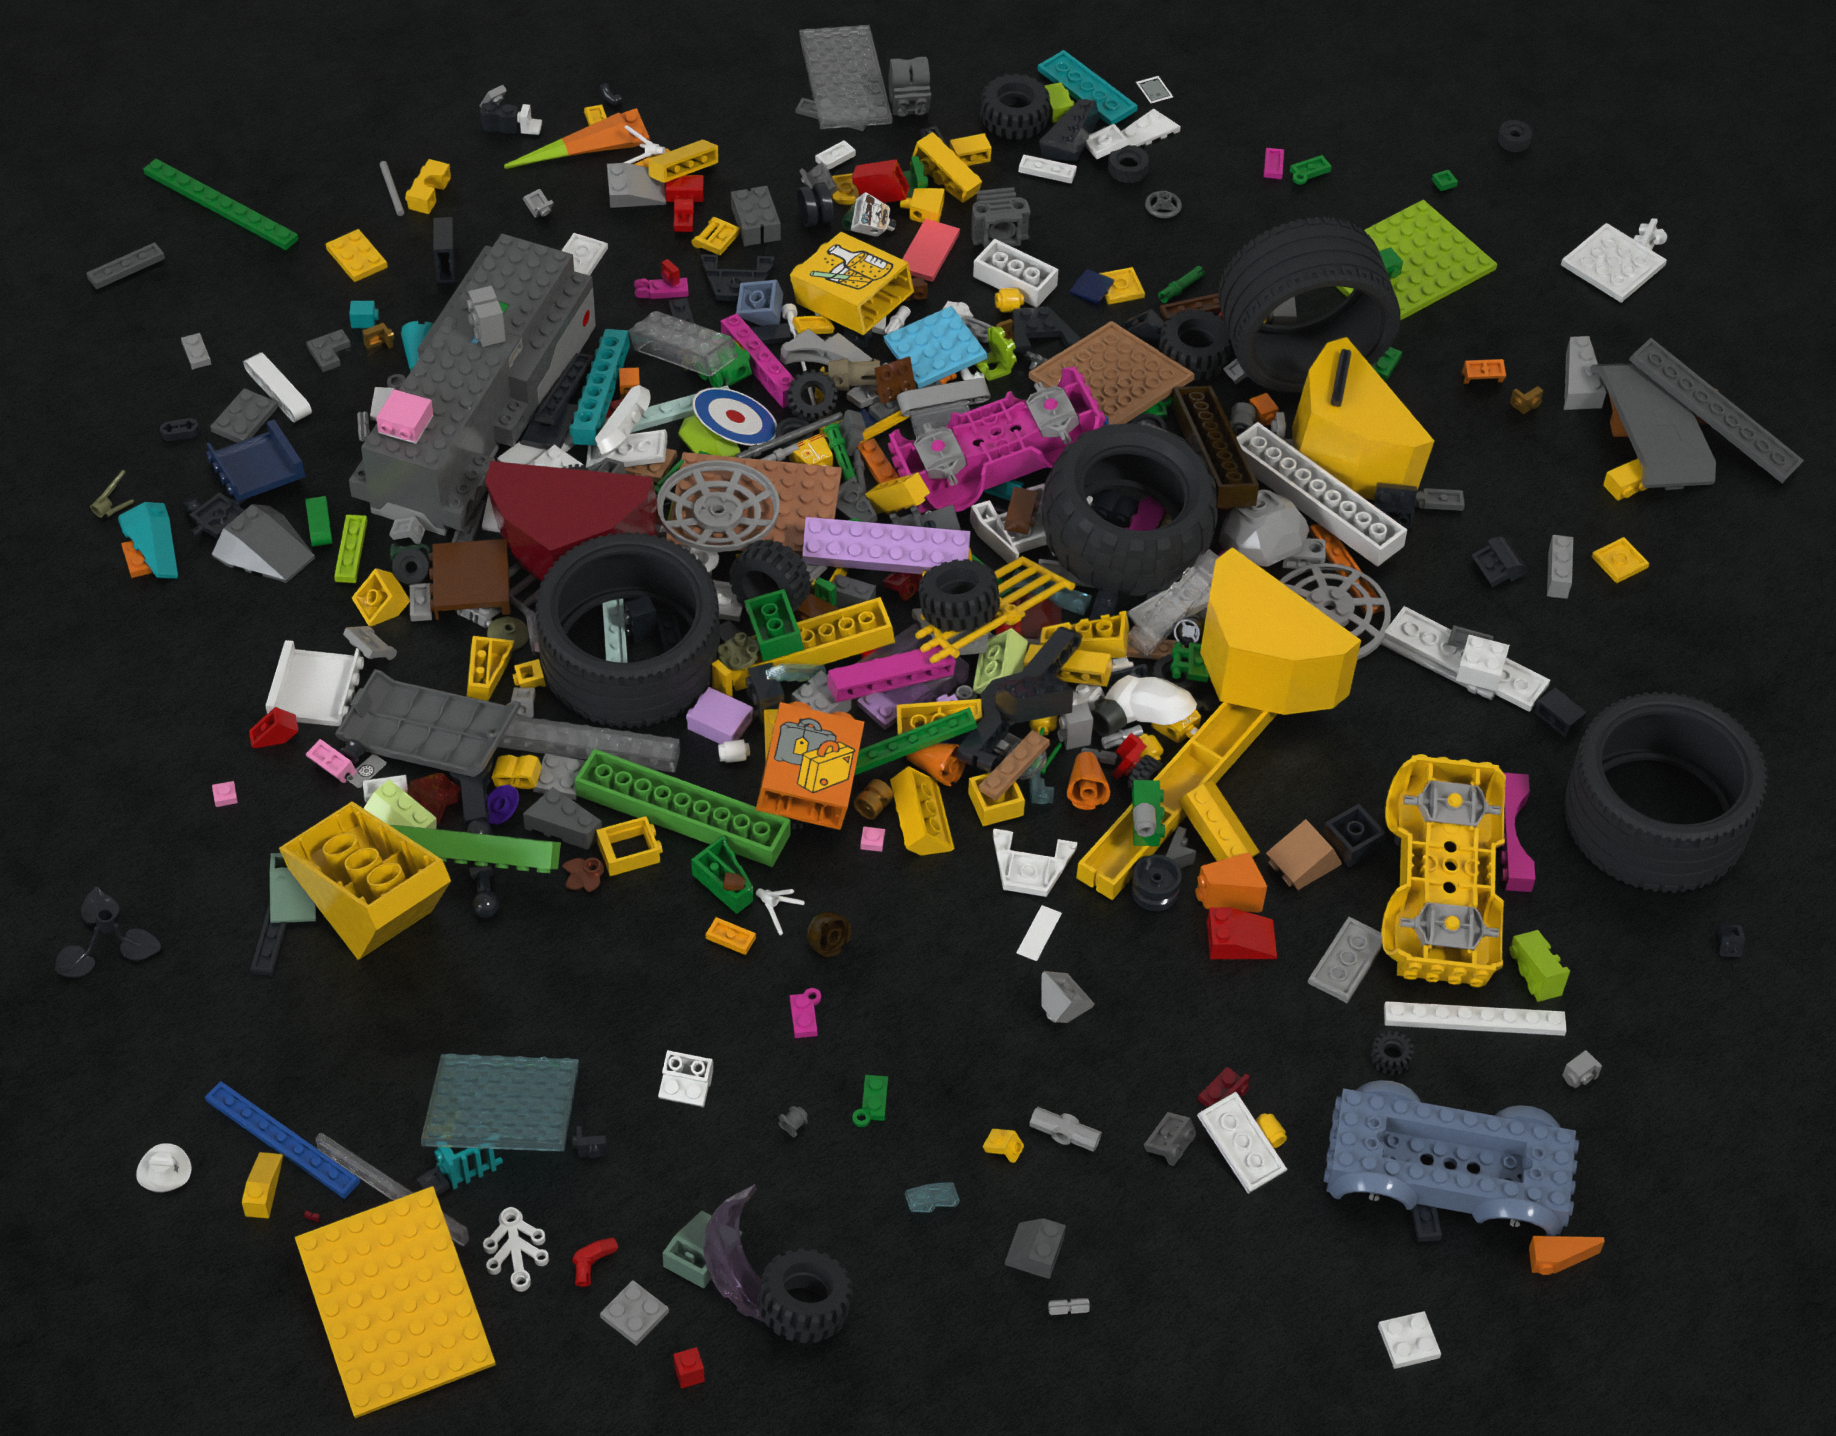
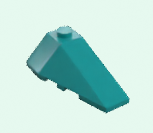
M144 502L119 515L118 520L123 534L131 538L136 551H141L145 557L144 561L156 577L177 579L178 572L170 520L165 504Z

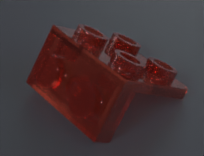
M441 773L412 780L407 790L409 796L436 817V824L440 823L447 805L462 801L461 787L455 785L447 779V776Z

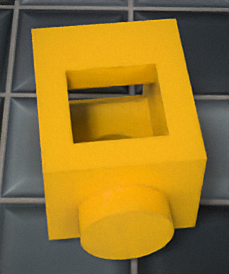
M539 659L515 665L516 673L512 674L515 686L520 685V688L546 686Z

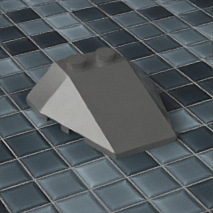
M255 504L250 505L223 528L212 553V557L228 567H241L246 572H259L264 577L286 583L315 559V555L283 514L270 506Z

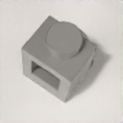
M1585 1050L1566 1064L1563 1077L1570 1086L1577 1088L1581 1084L1586 1085L1592 1078L1594 1080L1597 1079L1602 1065Z

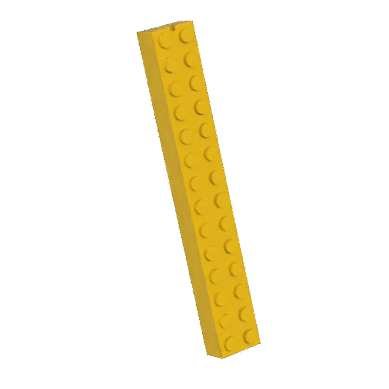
M1223 702L1154 778V780L1160 781V789H1164V802H1160V805L1165 809L1164 820H1161V825H1165V838H1161L1160 846L1187 817L1178 801L1185 794L1203 783L1213 780L1216 784L1274 719L1277 713ZM1132 804L1078 863L1077 879L1092 888L1097 886L1096 891L1111 900L1133 878L1134 867L1137 862L1145 856L1153 855L1160 847L1133 845Z

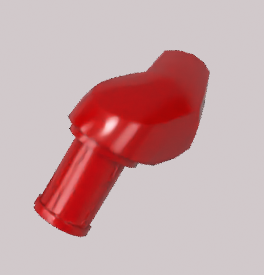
M613 1237L594 1241L574 1254L572 1262L576 1265V1286H590L591 1265L598 1259L616 1252L618 1245Z

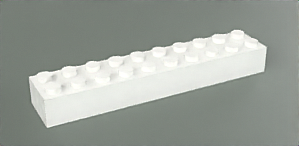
M1259 422L1236 437L1254 476L1280 496L1290 499L1295 507L1377 567L1404 547L1407 535L1406 528Z

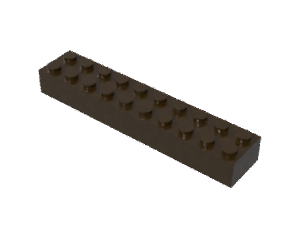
M1212 386L1173 387L1171 408L1188 445L1206 462L1208 474L1214 478L1217 495L1216 508L1228 509L1229 507L1248 508L1249 506H1256L1259 484Z

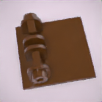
M910 356L874 368L877 388H874L876 396L879 395L881 404L897 399V396L902 392L916 389Z

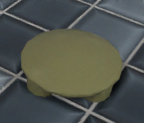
M739 632L718 647L719 660L728 669H744L757 660L760 654L758 643L745 633Z

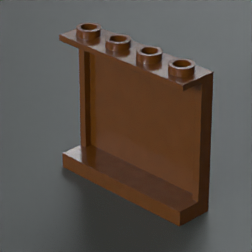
M506 539L433 544V553H429L430 565H433V568H429V575L433 583L429 586L430 596H433V599H430V610L435 612L436 620H439V611L501 607L502 615L511 614L509 552Z

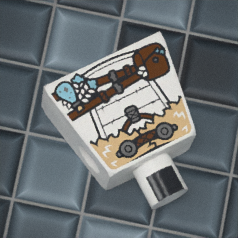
M865 192L856 199L851 230L867 235L879 236L886 229L893 231L896 221L889 218V206Z

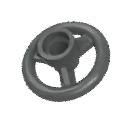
M1157 191L1146 198L1145 207L1155 217L1171 218L1181 211L1182 203L1179 197L1171 192ZM1157 197V202L1151 206V201ZM1171 200L1175 201L1176 206L1171 203ZM1159 209H1167V210H1170L1171 212L1162 213V212H1158L1157 210H1159Z

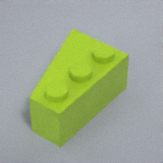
M1539 930L1514 936L1509 947L1512 958L1516 959L1519 965L1520 974L1525 977L1528 989L1532 995L1534 994L1537 1002L1562 996L1570 973L1568 967L1563 968L1559 964L1560 957L1557 954L1552 955L1549 951L1551 946Z

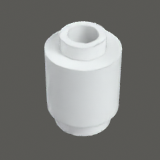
M744 739L726 741L718 745L720 762L746 761V756H750L749 744L744 743Z

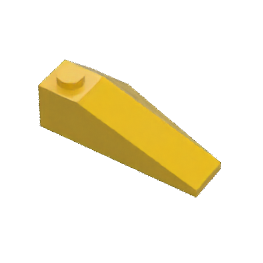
M981 699L897 705L898 735L969 707L975 721L982 720Z

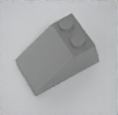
M629 163L607 164L610 208L666 204L665 185L663 182L649 177V168Z

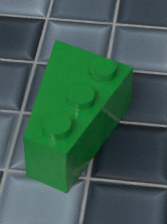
M724 835L691 859L692 875L736 914L753 902V886L742 866L737 862L735 854L728 846ZM725 872L736 873L745 878L744 888L737 891L723 890Z

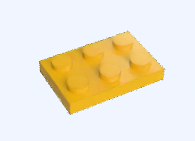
M359 229L326 243L328 252L354 282L388 268L387 261Z

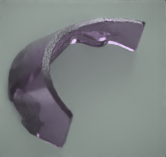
M754 1184L726 1199L716 1209L706 1226L703 1250L707 1269L711 1273V1279L724 1298L728 1297L738 1306L736 1310L743 1315L752 1316L764 1322L765 1318L761 1317L759 1306L757 1305L761 1279L747 1261L742 1249L739 1233L742 1209L745 1202L757 1190Z

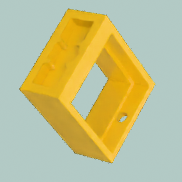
M646 816L596 830L597 844L610 876L660 863V853H663L662 846L659 840H655L656 831L653 823L649 824ZM644 834L649 850L616 859L611 843Z

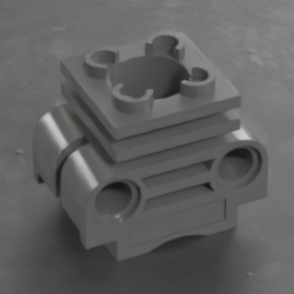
M917 57L912 60L890 59L888 78L893 115L906 116L908 114L923 115L929 113L931 92L928 59L926 57Z
M1014 187L977 191V202L973 205L971 238L973 245L983 244L985 249L996 239L1009 246H1020L1021 240L1029 238L1028 222L1030 208L1024 198L1016 197Z

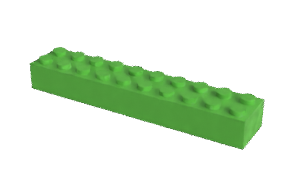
M593 749L575 779L576 795L637 818L646 816L650 823L710 845L724 835L728 846L735 854L773 867L790 837V819L757 811L755 806L597 749Z

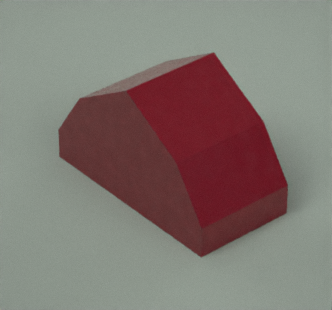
M490 461L485 483L498 529L503 539L507 540L508 549L515 563L541 582L544 581V576L548 574L549 568L553 567V563L559 561L560 556L566 555L568 550H573L574 546H579L584 541L588 542L591 538L596 539L598 536H607L610 533L614 535L617 532L621 534L626 532L633 534L635 532H639V534L648 533L650 536L654 534L659 537L661 522L658 518V504L652 477Z

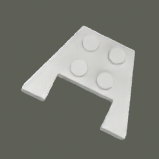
M994 829L993 840L1003 890L1047 897L1077 849V842L1058 839L1055 857H1048L1010 850L1013 832Z

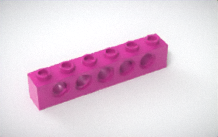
M738 314L721 320V337L727 342L734 340L743 349L747 350L750 355L749 364L752 373L782 408L789 406L788 390L791 381L795 379Z

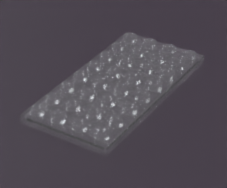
M860 25L799 30L820 129L854 127L858 124H865V126L892 124V115L870 26Z

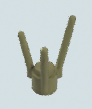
M122 470L104 493L90 505L91 510L98 517L102 518L104 515L110 517L114 512L134 503V500H129L111 509L112 503L107 498L125 474V470Z

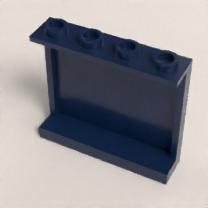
M275 420L267 422L269 432L214 451L210 443H206L208 448L206 456L209 463H212L216 474H219L222 484H226L229 495H233L237 502L306 477L301 459Z

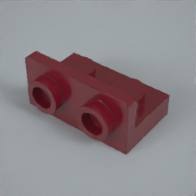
M893 572L882 582L885 588L899 591L902 601H907L919 591L918 588L922 574Z
M1226 1067L1199 1094L1198 1101L1208 1108L1234 1092L1243 1097L1250 1088L1248 1085L1250 1076L1245 1074L1243 1077H1240L1230 1068Z

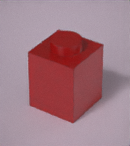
M697 1347L673 1354L674 1368L681 1389L705 1382L704 1367Z

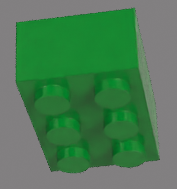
M785 589L744 600L748 619L758 643L763 662L804 650L801 633Z

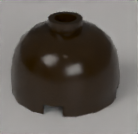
M821 912L811 920L808 926V942L816 952L825 957H833L842 951L839 948L843 946L844 942L848 944L852 933L851 923L844 916L836 912Z

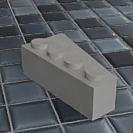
M1589 336L1570 337L1566 352L1564 410L1602 408L1606 390L1601 375L1593 374L1590 369L1591 365L1598 363Z

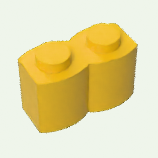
M513 755L500 756L497 759L491 778L496 787L511 785L514 788L532 789L537 785L542 765L538 757L532 755L520 757Z

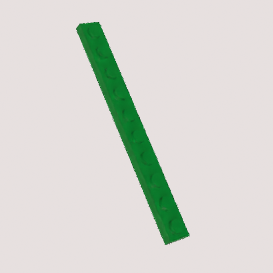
M158 159L153 160L143 169L144 174L285 250L298 240V234Z

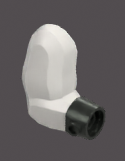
M1127 675L1112 686L1105 698L1097 699L1094 702L1095 707L1091 711L1093 717L1092 728L1099 735L1108 737L1125 727L1127 723L1135 720L1169 725L1191 715L1196 709L1197 703L1187 690L1167 680L1157 677L1137 678Z

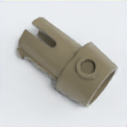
M848 358L828 362L830 380H834L835 388L839 391H849V386L877 385L874 368L880 366L879 360L848 362Z

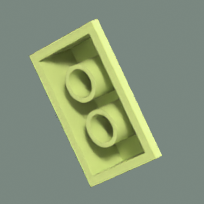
M1012 628L988 639L986 653H979L973 692L981 694L992 680L1022 672L1028 641Z
M390 779L373 792L363 808L388 825L436 829V817Z

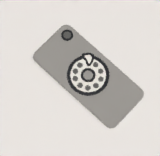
M372 754L356 769L357 772L353 776L350 774L346 780L360 788L363 786L364 780L371 779L386 765V761Z

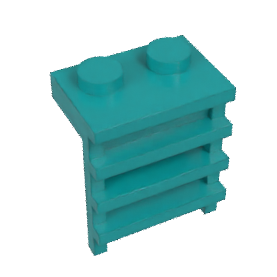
M497 1135L455 1155L445 1137L436 1140L437 1150L434 1152L438 1163H436L437 1167L443 1175H446L453 1190L458 1188L457 1183L465 1180L467 1184L471 1182L470 1177L478 1175L480 1178L483 1176V1172L491 1169L492 1172L496 1171V1166L503 1163L501 1157L495 1159L492 1145L499 1142L500 1139ZM486 1148L488 1163L482 1165L479 1150ZM473 1154L475 1169L469 1171L466 1156Z

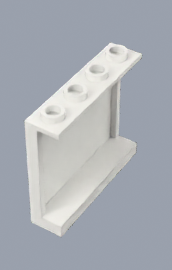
M285 640L266 702L267 714L274 707L295 714L297 722L340 727L350 710V702L355 697L354 687L359 684V670H362L364 666V657H361L360 649L356 648L354 656L296 650L293 641Z

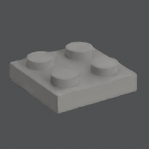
M545 753L541 764L542 770L534 792L546 794L554 787L568 798L576 800L575 779L586 761Z
M632 1280L600 1313V1317L637 1346L669 1313V1308Z

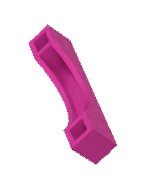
M1504 773L1506 775L1504 803L1505 843L1502 845L1503 851L1500 854V863L1504 864L1501 872V881H1505V890L1532 892L1535 882L1534 861L1520 845L1515 830V817L1526 805L1529 796V775Z

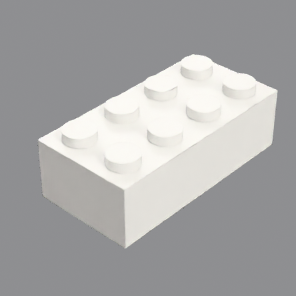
M994 239L974 260L973 277L999 290L1001 288L1015 287L1019 290L1020 294H1023L1024 302L1037 308L1057 286L1058 269Z

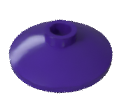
M499 786L488 796L490 824L497 825L505 822L516 810L519 794L513 786Z

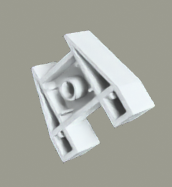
M1045 484L1027 488L1028 490L1038 491L1037 500H1040L1038 512L1033 514L1036 516L1034 528L1030 527L1028 535L1004 530L1007 512L998 515L990 500L971 506L969 521L976 534L1008 564L1019 558V553L1047 545L1041 513Z

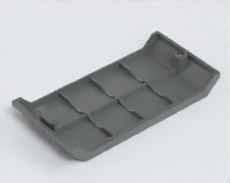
M1633 363L1591 365L1592 373L1601 375L1642 465V484L1644 488L1664 487L1665 490L1683 489L1684 486L1714 484L1716 461L1692 410L1683 405L1676 397L1667 392Z
M374 670L364 688H360L350 703L351 709L335 734L345 743L348 739L359 741L365 747V752L475 777L485 769L521 707V703L512 700L507 705L421 687L395 681L382 671Z

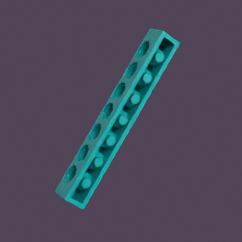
M605 329L603 337H600L599 349L595 351V361L591 362V372L587 374V384L583 386L582 398L578 400V410L574 412V422L569 426V435L572 436L573 444L597 446L595 437L603 428L619 380V368H623L630 347L628 330Z

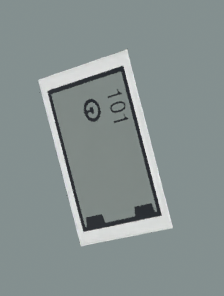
M1159 76L1136 82L1150 103L1173 97Z

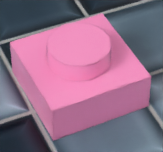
M234 781L212 785L216 807L238 803Z
M863 827L861 849L882 852L885 829Z

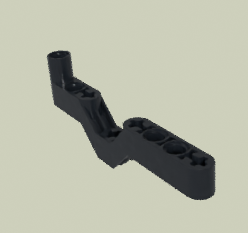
M1062 626L1059 627L1022 672L997 678L989 683L980 694L985 716L977 724L978 728L973 729L959 746L956 754L959 761L974 767L977 766L988 773H991L1002 762L1000 756L991 752L1005 737L1010 724L1008 720L1002 718V712L995 707L996 684L1003 683L1009 679L1019 680L1026 676H1041L1043 673H1053L1056 675L1080 646L1082 640L1080 633Z

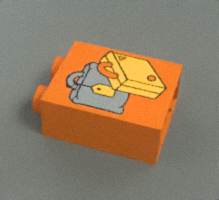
M780 702L773 726L756 810L840 830L848 808L864 722L855 720L846 712L837 711L829 714L812 710L808 704L803 702H791L789 704Z

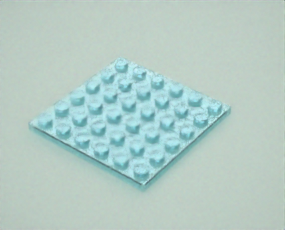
M441 1054L421 1137V1145L564 1151L579 1069V1059Z

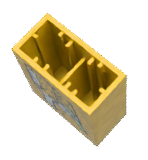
M843 232L837 234L828 243L822 244L815 254L803 264H798L790 274L797 304L862 335L866 334L914 292L908 262Z

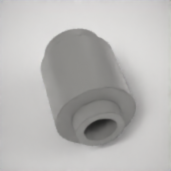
M1148 803L1139 804L1133 809L1134 828L1139 836L1149 837L1155 833L1157 827L1155 808Z

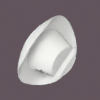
M168 1143L159 1144L151 1148L140 1161L136 1172L137 1180L141 1186L150 1191L168 1192L187 1182L191 1174V1163L187 1154L180 1147Z

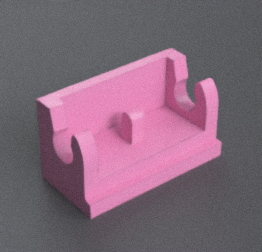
M321 739L306 753L308 758L342 783L346 782L344 777L347 773L353 776L357 772L348 758Z

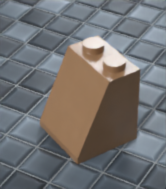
M1306 819L1266 853L1270 858L1268 861L1269 865L1276 872L1280 870L1284 874L1281 878L1289 887L1294 885L1297 890L1342 864L1334 849Z

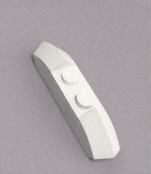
M640 385L632 387L595 437L602 458L618 449L639 422L650 403V392L648 389Z

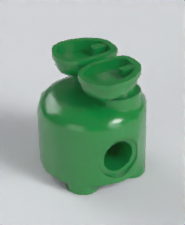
M731 341L712 351L709 356L705 357V360H699L696 364L699 376L703 380L709 378L714 388H720L722 385L732 386L752 375L749 364L750 355L747 350H742L735 341Z

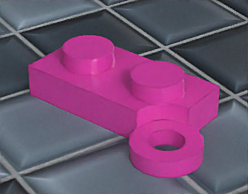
M809 988L804 994L790 995L795 1038L817 1036L814 1005L821 1001V993L818 989ZM814 994L816 998L809 999L808 996Z

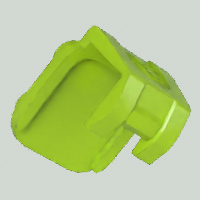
M991 326L987 329L991 352L987 354V359L975 364L988 381L1010 374L1011 368L1017 362L1016 356L1013 353V350L1016 349L1012 339H1004L1005 332L1002 327ZM998 363L994 370H989L987 365Z

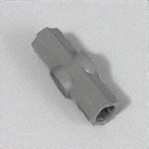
M1037 1107L1030 1121V1127L1052 1135L1053 1139L1060 1144L1068 1145L1071 1142L1093 1152L1096 1150L1102 1132L1080 1124L1078 1119L1070 1114H1061L1060 1116Z

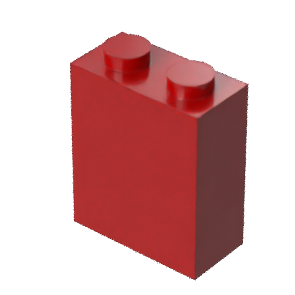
M897 159L857 165L852 174V183L856 185L859 197L866 192L883 203L906 200L910 186Z

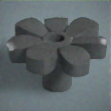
M1029 351L1025 355L1031 361L1030 370L1048 361V359L1043 358L1041 355H1036Z

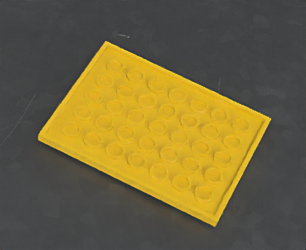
M433 1186L295 1237L355 1418L496 1365Z

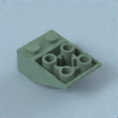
M271 853V923L316 921V904L289 871L282 854Z
M701 1211L671 1240L663 1252V1265L668 1270L705 1288L742 1232Z

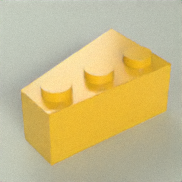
M472 637L466 697L489 701L512 658L515 640Z

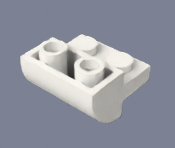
M667 1050L658 1097L660 1099L704 1107L708 1087L711 1085L713 1060Z

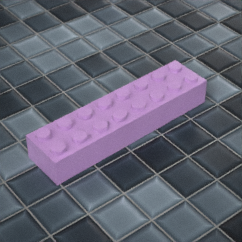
M806 517L802 562L811 565L922 574V571H930L932 567L939 566L942 562L947 561L948 563L955 559H958V561L968 559L970 531Z

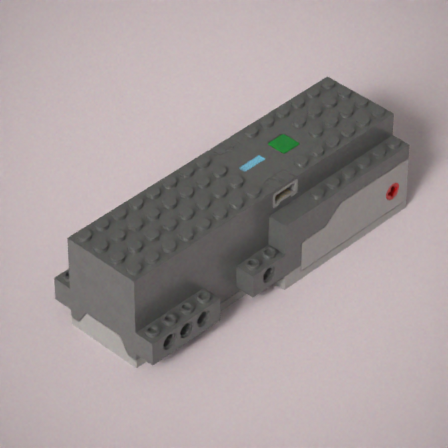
M505 234L500 235L493 247H484L418 347L419 360L398 390L432 400V419L416 444L380 434L376 424L361 447L363 459L349 479L351 497L370 502L371 513L395 520L415 516L425 530L445 536L450 527L462 531L487 491L485 480L490 461H495L493 457L501 444L514 447L524 429H527L543 398L546 399L575 354L581 351L596 326L592 276L574 271L573 254ZM492 286L503 312L506 341L482 347L480 340L475 338L473 331L475 327L469 323L468 314H471V312L468 310L466 300H469L468 291Z

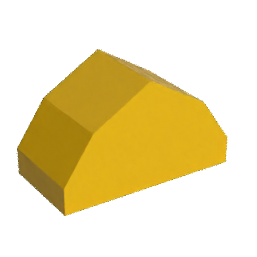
M1347 337L1328 342L1309 369L1292 426L1293 448L1364 499L1373 500L1377 483L1417 486L1418 490L1434 444L1433 438ZM1346 349L1351 351V358L1342 404L1340 407L1331 405V398L1341 350Z
M1233 547L1216 559L1200 653L1219 701L1287 715L1332 709L1349 696L1361 640Z

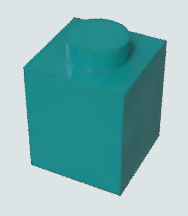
M351 301L349 313L351 328H370L375 326V321L379 320V309H375L374 301Z

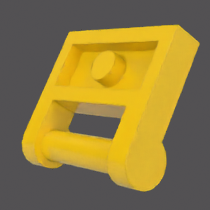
M712 217L709 225L701 234L694 237L692 245L696 248H704L721 255L740 234V228ZM714 229H716L715 232L706 240V238L711 234V232Z

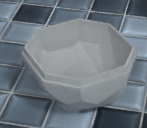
M1269 490L1258 491L1256 506H1249L1248 508L1233 507L1228 513L1221 528L1219 544L1226 551L1233 547L1258 566H1270L1301 552L1309 532V527L1305 518L1290 499L1272 493Z

